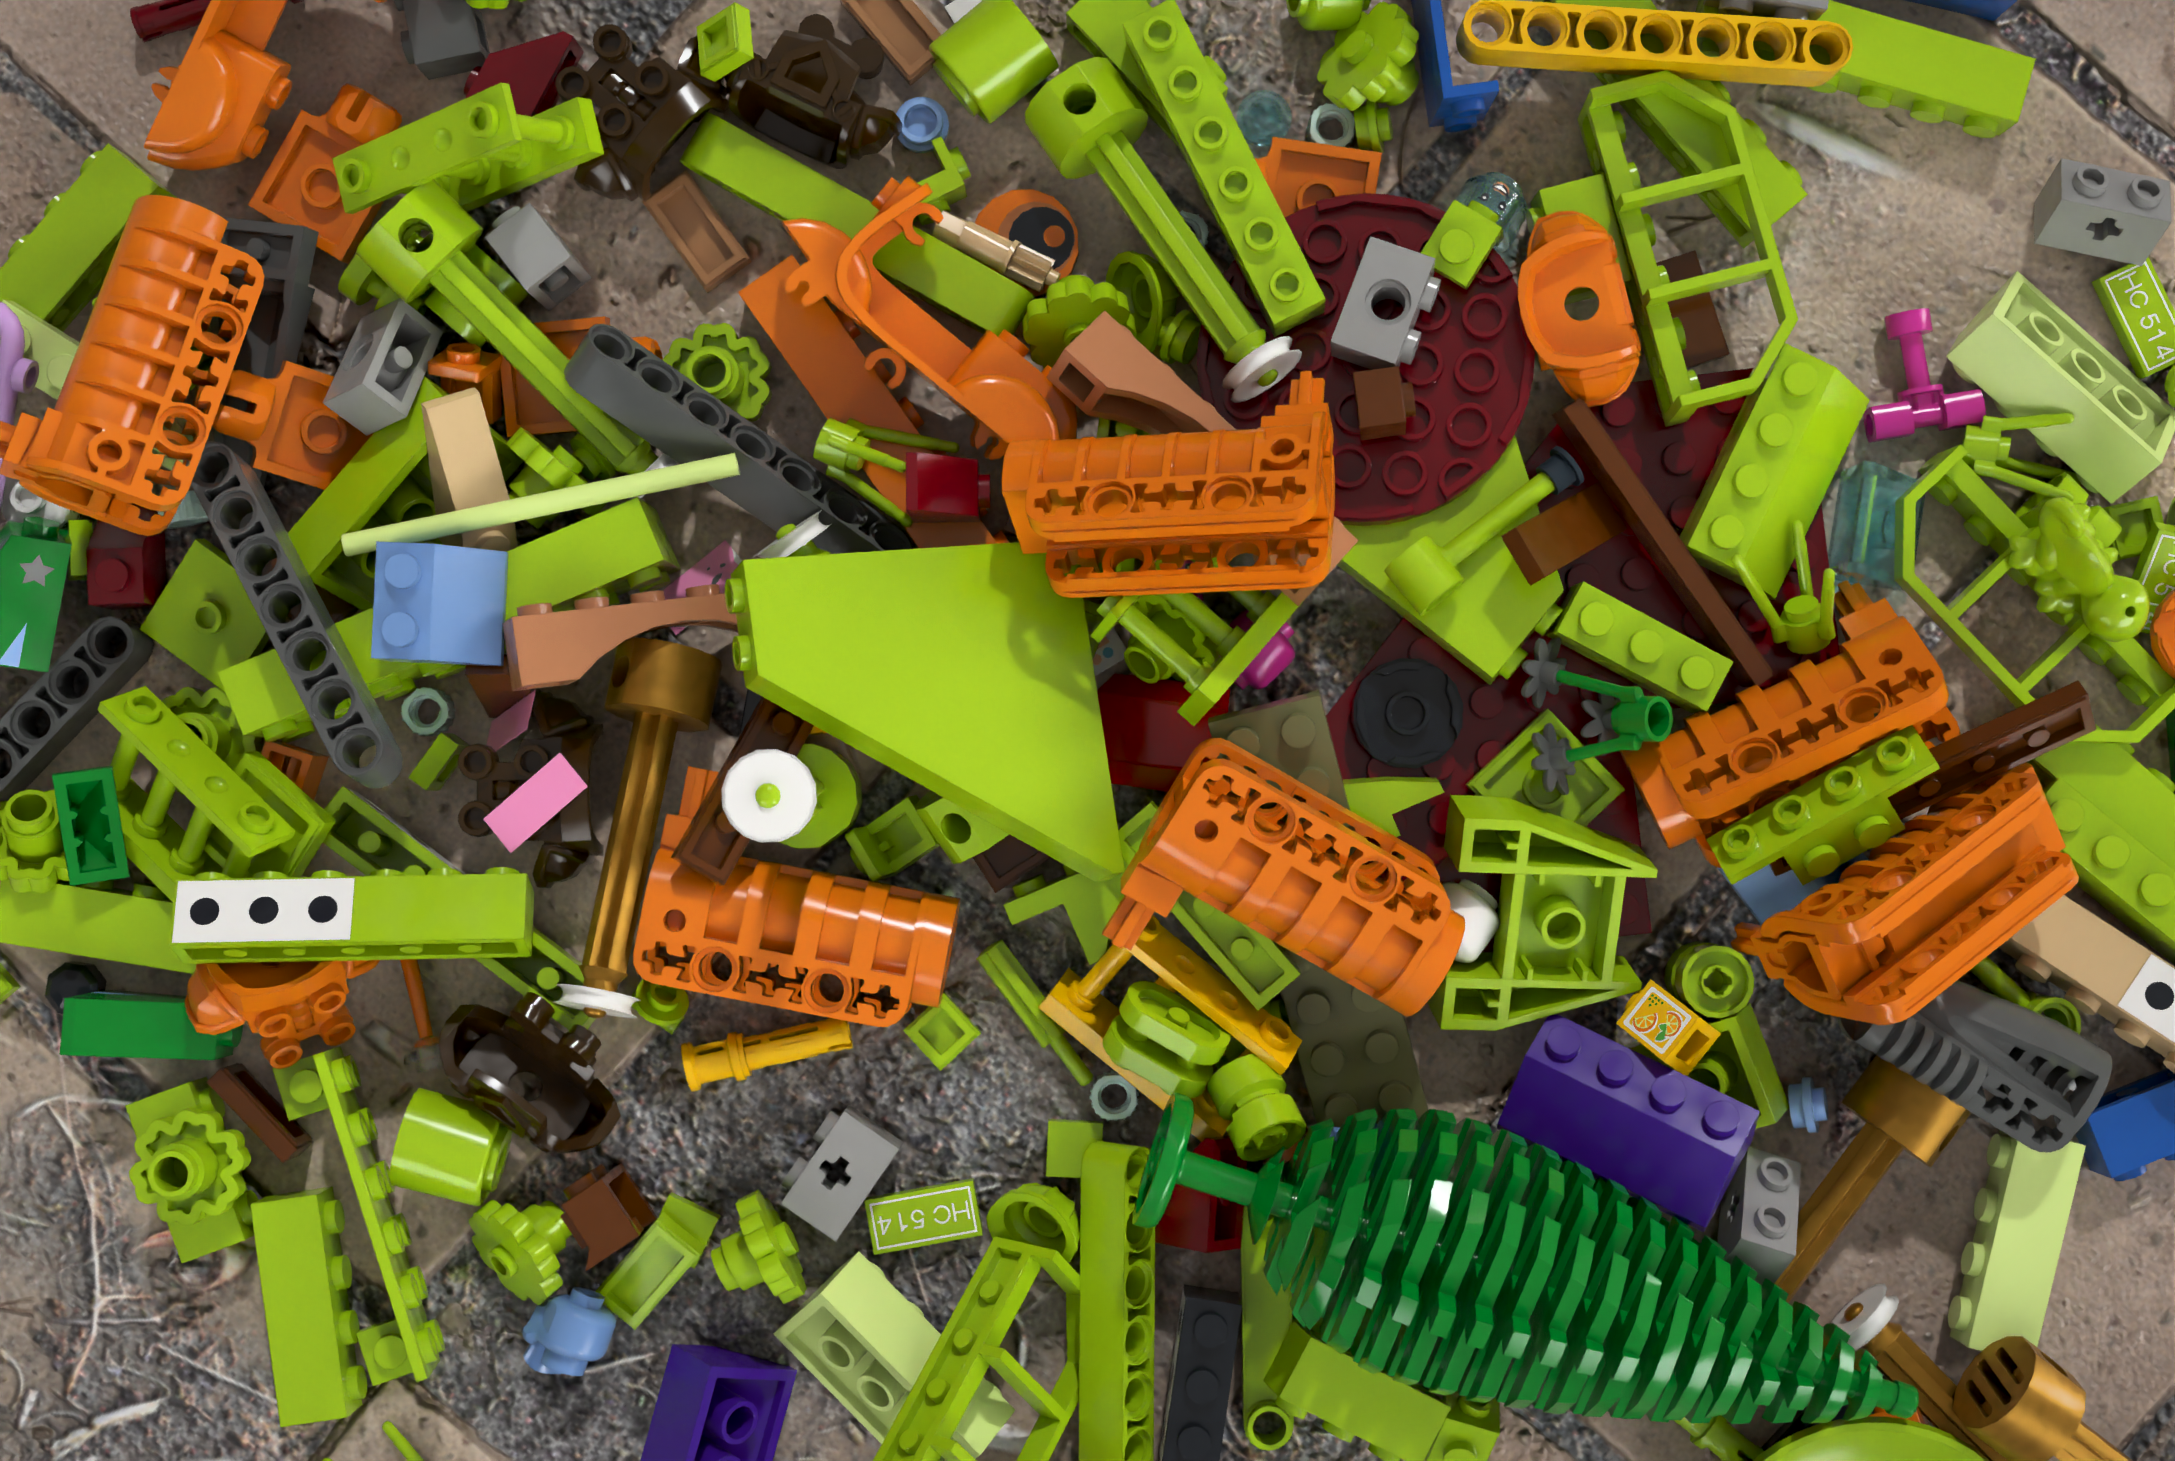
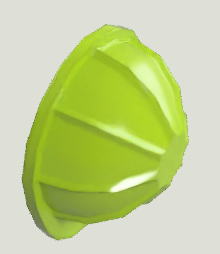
M1133 250L1118 253L1110 262L1105 282L1112 284L1116 291H1120L1128 297L1130 314H1132L1135 320L1136 339L1152 353L1159 339L1161 325L1168 316L1176 315V302L1179 294L1174 282L1159 261L1147 254H1139Z
M1038 1183L1023 1184L1018 1189H1012L1003 1194L991 1206L986 1216L987 1228L992 1238L997 1236L1057 1250L1068 1263L1074 1258L1080 1239V1220L1074 1207L1075 1202L1061 1193L1057 1186L1050 1187Z

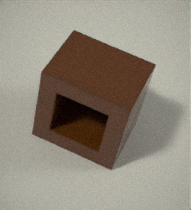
M1399 366L1353 372L1360 440L1406 435V417L1416 416L1412 382L1401 383Z

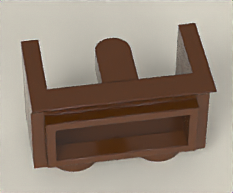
M601 1163L562 1190L568 1200L561 1205L565 1213L560 1217L581 1249L587 1246L589 1248L586 1271L640 1236L644 1227L658 1218L622 1163L609 1172Z

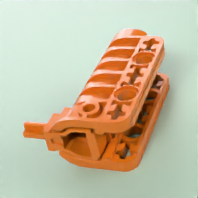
M146 195L135 200L55 408L47 407L43 420L22 412L16 426L0 421V458L3 459L0 468L1 475L20 480L19 484L51 503L139 535H156L167 529L192 483L264 285L265 276L263 269L255 258L221 243L228 224L226 219L202 206L170 196ZM234 267L240 268L245 271L243 280L252 284V286L243 284L238 289L229 284V279L220 273L230 274ZM222 299H225L230 303L222 302ZM212 317L224 319L218 335L207 332ZM221 337L229 338V342H226ZM194 346L199 351H192L190 348ZM203 353L214 357L209 371L197 368ZM191 383L200 385L192 405L184 403ZM175 418L186 420L181 434L193 436V441H189L178 432L170 431ZM153 448H156L157 450H159V451H160L161 453H163L164 455H162V454H153V453H152ZM165 455L170 458L183 460V463L176 460L171 471L160 468ZM151 482L173 485L175 490L163 486L157 496L152 493L153 483ZM132 503L150 510L163 511L164 515L154 514L150 521H144L138 518L140 509L132 505Z
M1312 371L1300 372V379L1291 380L1289 405H1276L1275 416H1262L1261 427L1257 429H1218L1208 432H1170L1169 434L1154 435L1129 434L1119 437H1083L1081 439H1040L1010 442L1003 461L1002 494L1023 554L1047 553L1045 569L1050 586L1056 594L1068 598L1298 589L1312 587L1322 582L1328 575L1331 566L1335 509L1334 455L1332 454L1334 433L1328 403H1324V378H1313ZM1251 553L1259 557L1252 566H1229V562L1239 554ZM1270 555L1278 556V558H1275L1277 565H1271ZM1299 555H1310L1305 566L1295 564L1299 560ZM1216 557L1218 567L1210 568L1214 567L1212 558ZM1135 558L1144 561L1143 565L1136 571H1114L1115 567L1125 559ZM1192 559L1195 561L1190 564L1189 569H1178L1182 568L1184 560ZM1155 560H1162L1163 563L1159 564L1160 570H1156ZM1102 562V570H1103V572H1102V573H1096V572H1100V569H1099L1098 564ZM1071 565H1081L1080 568L1075 570V574L1064 575L1069 573Z
M2025 762L1931 805L1927 815H1918L1905 823L1904 827L1906 829L1899 832L1898 838H1889L1884 844L1873 848L1868 861H1857L1847 867L1842 872L1839 883L1824 885L1815 893L1807 896L1792 910L1774 913L1762 925L1745 922L1738 923L1734 927L1737 937L1731 941V946L1737 952L1758 956L1768 978L1784 979V987L1796 999L1819 1013L1876 1025L1895 1024L1916 1014L2070 891L2078 883L2079 876L2069 854L2060 852L2066 847L2033 765Z

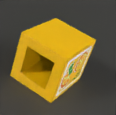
M1651 979L1642 990L1636 992L1628 1000L1623 1015L1616 1022L1618 1026L1663 1062L1686 1076L1690 1074L1721 1035L1718 1030Z

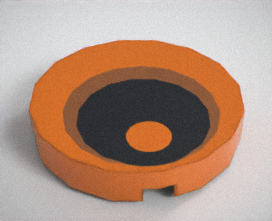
M1034 189L1011 190L993 198L978 214L975 224L1013 242L1017 240L1022 245L1054 259L1053 270L1061 273L1059 280L1072 275L1079 256L1078 230L1070 212L1053 196ZM1007 277L1008 279L1014 281L1015 283L1019 284L1020 286L1028 290L1035 296V298L1046 296L1047 288L1049 287L1046 284L1044 285L1043 290L1038 292L1026 285H1023Z

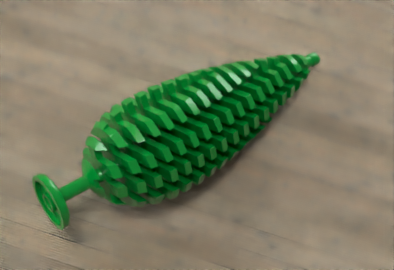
M1176 1092L1171 1095L1158 1124L1141 1177L1132 1224L1142 1228L1155 1227L1160 1222L1167 1208L1175 1184L1247 1206L1253 1245H1256L1260 1239L1270 1214L1275 1215L1267 1236L1264 1253L1266 1264L1263 1272L1276 1296L1281 1285L1285 1292L1291 1282L1290 1291L1293 1293L1290 1301L1291 1311L1304 1328L1307 1326L1310 1331L1322 1317L1323 1320L1319 1328L1321 1340L1340 1354L1346 1352L1351 1347L1353 1361L1358 1363L1359 1367L1372 1374L1381 1372L1384 1366H1386L1387 1375L1393 1376V1381L1413 1385L1421 1379L1422 1385L1430 1388L1428 1392L1445 1396L1455 1393L1458 1389L1459 1395L1467 1396L1465 1401L1485 1403L1496 1398L1497 1402L1505 1403L1504 1407L1523 1409L1533 1404L1534 1408L1543 1409L1542 1412L1560 1415L1571 1409L1572 1413L1582 1414L1583 1417H1602L1607 1411L1611 1417L1621 1419H1641L1646 1414L1650 1421L1656 1422L1682 1420L1685 1417L1689 1423H1709L1712 1417L1722 1415L1730 1424H1748L1751 1422L1759 1405L1767 1406L1761 1418L1772 1424L1792 1422L1797 1410H1804L1805 1407L1807 1408L1801 1418L1803 1423H1828L1836 1417L1843 1405H1849L1842 1420L1846 1421L1866 1418L1872 1413L1875 1406L1885 1409L1888 1414L1904 1419L1912 1417L1917 1410L1919 1393L1913 1385L1898 1380L1889 1381L1883 1379V1374L1876 1368L1879 1362L1866 1349L1860 1348L1855 1352V1349L1847 1344L1850 1338L1848 1333L1834 1323H1827L1823 1327L1819 1325L1817 1320L1820 1315L1805 1304L1794 1301L1791 1306L1786 1302L1789 1294L1767 1278L1760 1285L1755 1281L1758 1272L1736 1255L1730 1266L1728 1262L1724 1261L1727 1251L1719 1243L1704 1235L1701 1243L1693 1238L1695 1233L1688 1224L1675 1216H1672L1671 1221H1668L1662 1216L1657 1206L1641 1196L1640 1200L1632 1196L1630 1197L1623 1185L1611 1179H1608L1607 1183L1602 1178L1594 1180L1591 1169L1569 1160L1562 1163L1557 1152L1543 1145L1540 1146L1537 1143L1527 1146L1524 1137L1500 1129L1492 1134L1488 1124L1467 1117L1457 1123L1453 1113L1436 1109H1429L1418 1120L1415 1109L1409 1108L1390 1109L1379 1121L1377 1128L1373 1129L1378 1115L1375 1108L1367 1109L1348 1116L1335 1138L1334 1136L1330 1137L1334 1127L1331 1118L1310 1126L1306 1137L1298 1142L1282 1182L1280 1179L1284 1160L1282 1162L1280 1160L1285 1146H1282L1258 1173L1186 1150L1194 1117L1193 1101L1186 1095Z

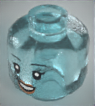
M1488 172L1485 175L1470 177L1462 185L1455 198L1456 201L1465 206H1468L1471 200L1477 201L1500 217L1496 224L1503 228L1504 237L1498 247H1493L1498 254L1504 253L1512 245L1527 217L1528 205L1520 185L1509 176L1499 172Z

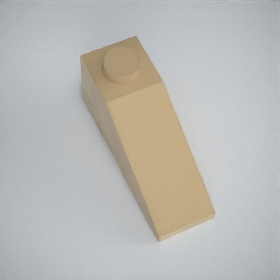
M472 387L421 403L436 515L510 500L478 390ZM515 522L439 538L443 545L505 552L517 547Z

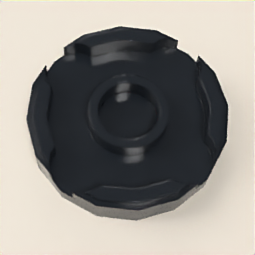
M1399 658L1377 666L1361 681L1352 700L1351 723L1358 742L1374 759L1393 768H1419L1438 761L1453 746L1463 725V702L1456 684L1440 668L1422 659Z

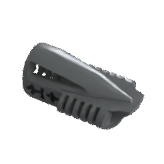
M1959 980L1954 982L1916 1014L1895 1024L1876 1025L1837 1017L1843 1034L1865 1049L1873 1051L1878 1057L1891 1062L1896 1068L1912 1075L1914 1079L1922 1084L1930 1086L1932 1090L1946 1096L1956 1105L1964 1107L2025 1146L2038 1152L2060 1150L2069 1143L2097 1107L2107 1088L2112 1071V1057L2106 1050L2057 1020ZM1983 1089L1995 1096L1986 1101ZM2069 1089L2074 1091L2068 1098L2070 1103L2063 1099ZM2028 1114H2033L2042 1120L2047 1119L2052 1114L2056 1127L2051 1129L2050 1127L2043 1126L2038 1131H2035L2032 1118Z

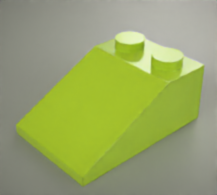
M1747 1003L1735 1015L1725 1018L1701 1017L1718 1030L1721 1035L1690 1072L1688 1077L1759 1110L1760 1114L1755 1129L1777 1123L1789 1109V1103L1751 1003ZM1638 1041L1624 1045L1673 1069Z

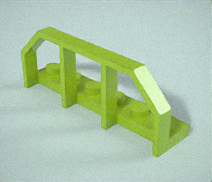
M1668 70L1591 88L1577 118L1593 176L1604 173L1632 280L1625 288L1665 427L1684 423L1689 420L1699 407L1753 394L1762 383L1798 321V316L1736 108ZM1656 92L1662 93L1721 126L1732 166L1641 188L1638 169L1633 161L1627 163L1622 143L1626 141L1623 117L1620 111H1612L1611 104ZM1738 183L1760 261L1670 283L1666 268L1663 265L1657 266L1652 246L1656 243L1652 218L1648 213L1642 214L1641 207ZM1766 278L1779 323L1774 335L1748 378L1701 390L1695 371L1693 369L1687 371L1682 350L1686 348L1685 331L1681 320L1678 317L1672 318L1668 302Z
M1961 444L1933 455L1918 470L1922 476L1895 501L1894 580L2016 708L2035 700L2028 692L2078 645L2079 649L2088 659L2097 665H2105L2118 679L2116 686L2124 697L2138 706L2143 705L2149 708L2125 731L2095 730L2071 742L2139 743L2175 709V681L2134 638L2121 642H2111L2093 633L2084 623L2079 594L2075 596L2076 608L2073 613L2068 615L2058 614L2055 611L2045 613L2052 621L2061 626L2067 625L2069 629L2017 679L1958 620L2005 573L2022 586L2028 585L2035 592V576L2027 575L2024 569L2015 570L2008 564L2012 552L2009 546V539L2012 535L2039 539L2041 533L2039 526L2028 528L1962 460L1968 451ZM1927 491L1945 506L1952 505L1966 520L1963 526L1967 533L1981 545H1990L1999 555L1947 607L1915 575L1916 502Z
M994 1236L873 1461H939L941 1456L946 1461H977L957 1441L951 1440V1437L989 1365L1039 1414L1016 1461H1049L1079 1402L1080 1275L1057 1250ZM1041 1267L1066 1293L1067 1363L1050 1395L1004 1348L999 1347Z

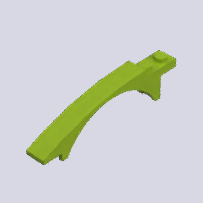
M1386 776L1343 780L1350 810L1395 837L1400 836L1392 814L1444 793L1439 780L1431 777ZM1123 857L1124 870H1126L1129 863ZM1063 865L1066 874L1046 882L1043 875L1039 874L1012 886L1015 896L1008 898L1004 903V908L1012 925L1063 904L1089 965L1097 963L1109 949L1110 939L1102 935V931L1124 897V894L1121 893V877L1124 873L1105 881L1094 882L1068 866Z

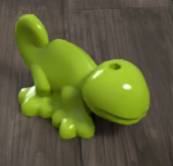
M2065 497L2048 500L2039 511L2038 519L2041 533L2039 539H2029L2018 535H2012L2009 539V546L2012 550L2008 561L2009 566L2015 570L2024 569L2027 575L2035 576L2036 578L2034 590L2040 594L2036 605L2037 610L2040 613L2055 611L2058 614H2071L2076 608L2075 596L2079 594L2084 623L2093 633L2111 642H2121L2137 636L2144 628L2149 615L2150 600L2147 590L2138 580L2114 575L2112 564L2117 560L2119 552L2116 548L2104 547L2102 540L2095 538L2096 529L2087 521L2090 515L2088 505L2082 503L2073 504Z

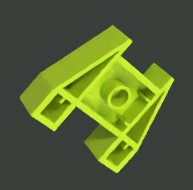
M1450 795L1444 848L1458 872L1502 873L1497 911L1500 925L1494 936L1493 953L1482 952L1472 963H1461L1454 960L1444 980L1427 1002L1440 1029L1496 1031L1640 991L1642 987L1641 980L1624 956H1616L1626 877L1657 878L1658 869L1643 850L1636 844L1507 797Z

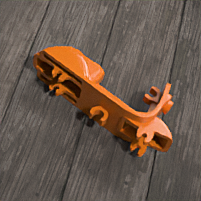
M288 0L210 1L181 65L178 68L174 66L163 67L158 71L167 80H172L170 89L168 86L153 83L151 86L154 95L162 102V106L144 143V148L149 150L148 160L173 169L200 171L225 167L244 161L247 157L254 159L258 156L269 135V130L264 128L272 108L278 110L284 104L293 84L287 78L291 65L265 50ZM374 0V1H376V2H378V3H383V2H385V1H387V0Z
M908 175L900 184L891 177L870 203L879 212L852 239L843 231L824 221L798 218L781 222L808 260L788 276L784 285L785 293L790 294L797 290L799 284H806L808 291L802 296L801 306L808 307L826 296L833 305L881 343L885 348H879L870 352L865 359L863 367L869 371L879 359L887 358L891 360L895 366V373L886 384L890 389H894L902 383L906 375V365L909 366L974 420V427L969 436L972 447L978 449L987 443V439L990 436L992 437V443L987 445L983 454L985 458L990 460L1000 459L1004 456L1007 446L1012 441L1077 439L1076 405L1046 378L1052 369L1050 366L1046 365L1042 372H1040L1024 358L1030 350L1020 340L1005 329H1003L999 336L987 330L971 350L885 279L872 264L873 256L876 252L901 232L912 245L919 247L923 245L925 240L914 231L912 226L913 220L917 215H927L937 224L943 220L944 217L938 208L921 202L933 193L928 183L921 186Z

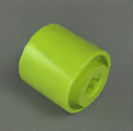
M982 0L929 46V51L935 60L932 66L946 87L973 117L978 114L988 124H992L1059 67L1048 45L1012 0Z
M418 1088L406 1109L397 1135L390 1166V1185L473 1206H482L489 1193L494 1192L499 1184L510 1149L512 1131L473 1104L474 1101Z

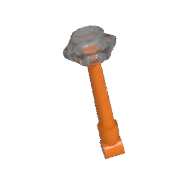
M418 959L400 960L419 1035V1040L414 1043L410 1053L405 1055L404 1065L415 1064L417 1074L441 1069L443 1066L439 1055V1037L433 1036Z

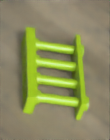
M501 82L332 158L345 213L354 214L398 194H408L417 186L433 179L468 212L604 155V150L591 99L575 97L532 117L516 114L509 84Z
M1212 558L1214 567L1210 568L1218 567L1217 558ZM1162 560L1155 561L1156 570H1160L1159 564L1163 563ZM1260 590L1227 591L1249 611L1246 616L1253 624L1244 632L1238 625L1232 629L1193 593L1159 594L1218 646L1215 652L1223 659L1215 668L1206 661L1201 665L1134 606L1143 595L1108 596L1096 610L1104 619L1090 636L1100 643L1117 623L1121 624L1186 682L1183 688L1191 696L1177 712L1191 725L1195 726L1299 606L1282 591L1277 597L1269 590L1265 594Z
M146 686L100 702L97 710L121 733L110 766H113L127 857L172 902L174 899L175 879H195L197 874L203 872L222 873L230 878H245L254 855L293 838L295 830ZM139 752L158 769L149 795L131 778ZM176 788L195 805L186 832L167 814ZM213 825L233 842L223 868L204 851Z

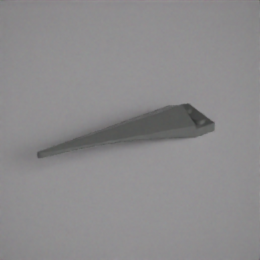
M223 217L228 221L221 243L255 258L262 266L265 276L261 294L233 370H243L264 378H275L280 371L283 360L295 364L297 361L315 289L308 285L319 232L306 226ZM234 267L230 274L220 273L229 279V284L238 289L243 284L252 286V284L243 280L245 271L240 268ZM222 299V302L230 303L229 301ZM212 317L210 332L218 335L224 319ZM221 337L226 342H229V338ZM224 394L220 404L245 412L248 402ZM214 428V442L227 445L250 465L253 457V447L246 441L221 434ZM229 467L223 469L218 474L215 483L226 476ZM253 468L264 487L268 472ZM253 512L242 518L238 529L245 527L250 522ZM213 528L212 544L226 554Z

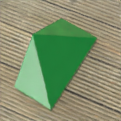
M113 766L52 774L70 886L130 877Z

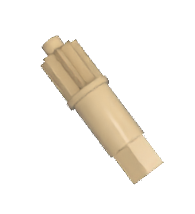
M947 211L942 212L943 220L939 224H935L933 237L974 260L999 271V274L1007 276L1038 292L1043 290L1045 284L1050 286L1053 283H1057L1060 279L1061 273L1053 270L1054 259L1022 245L1017 240L1013 242Z

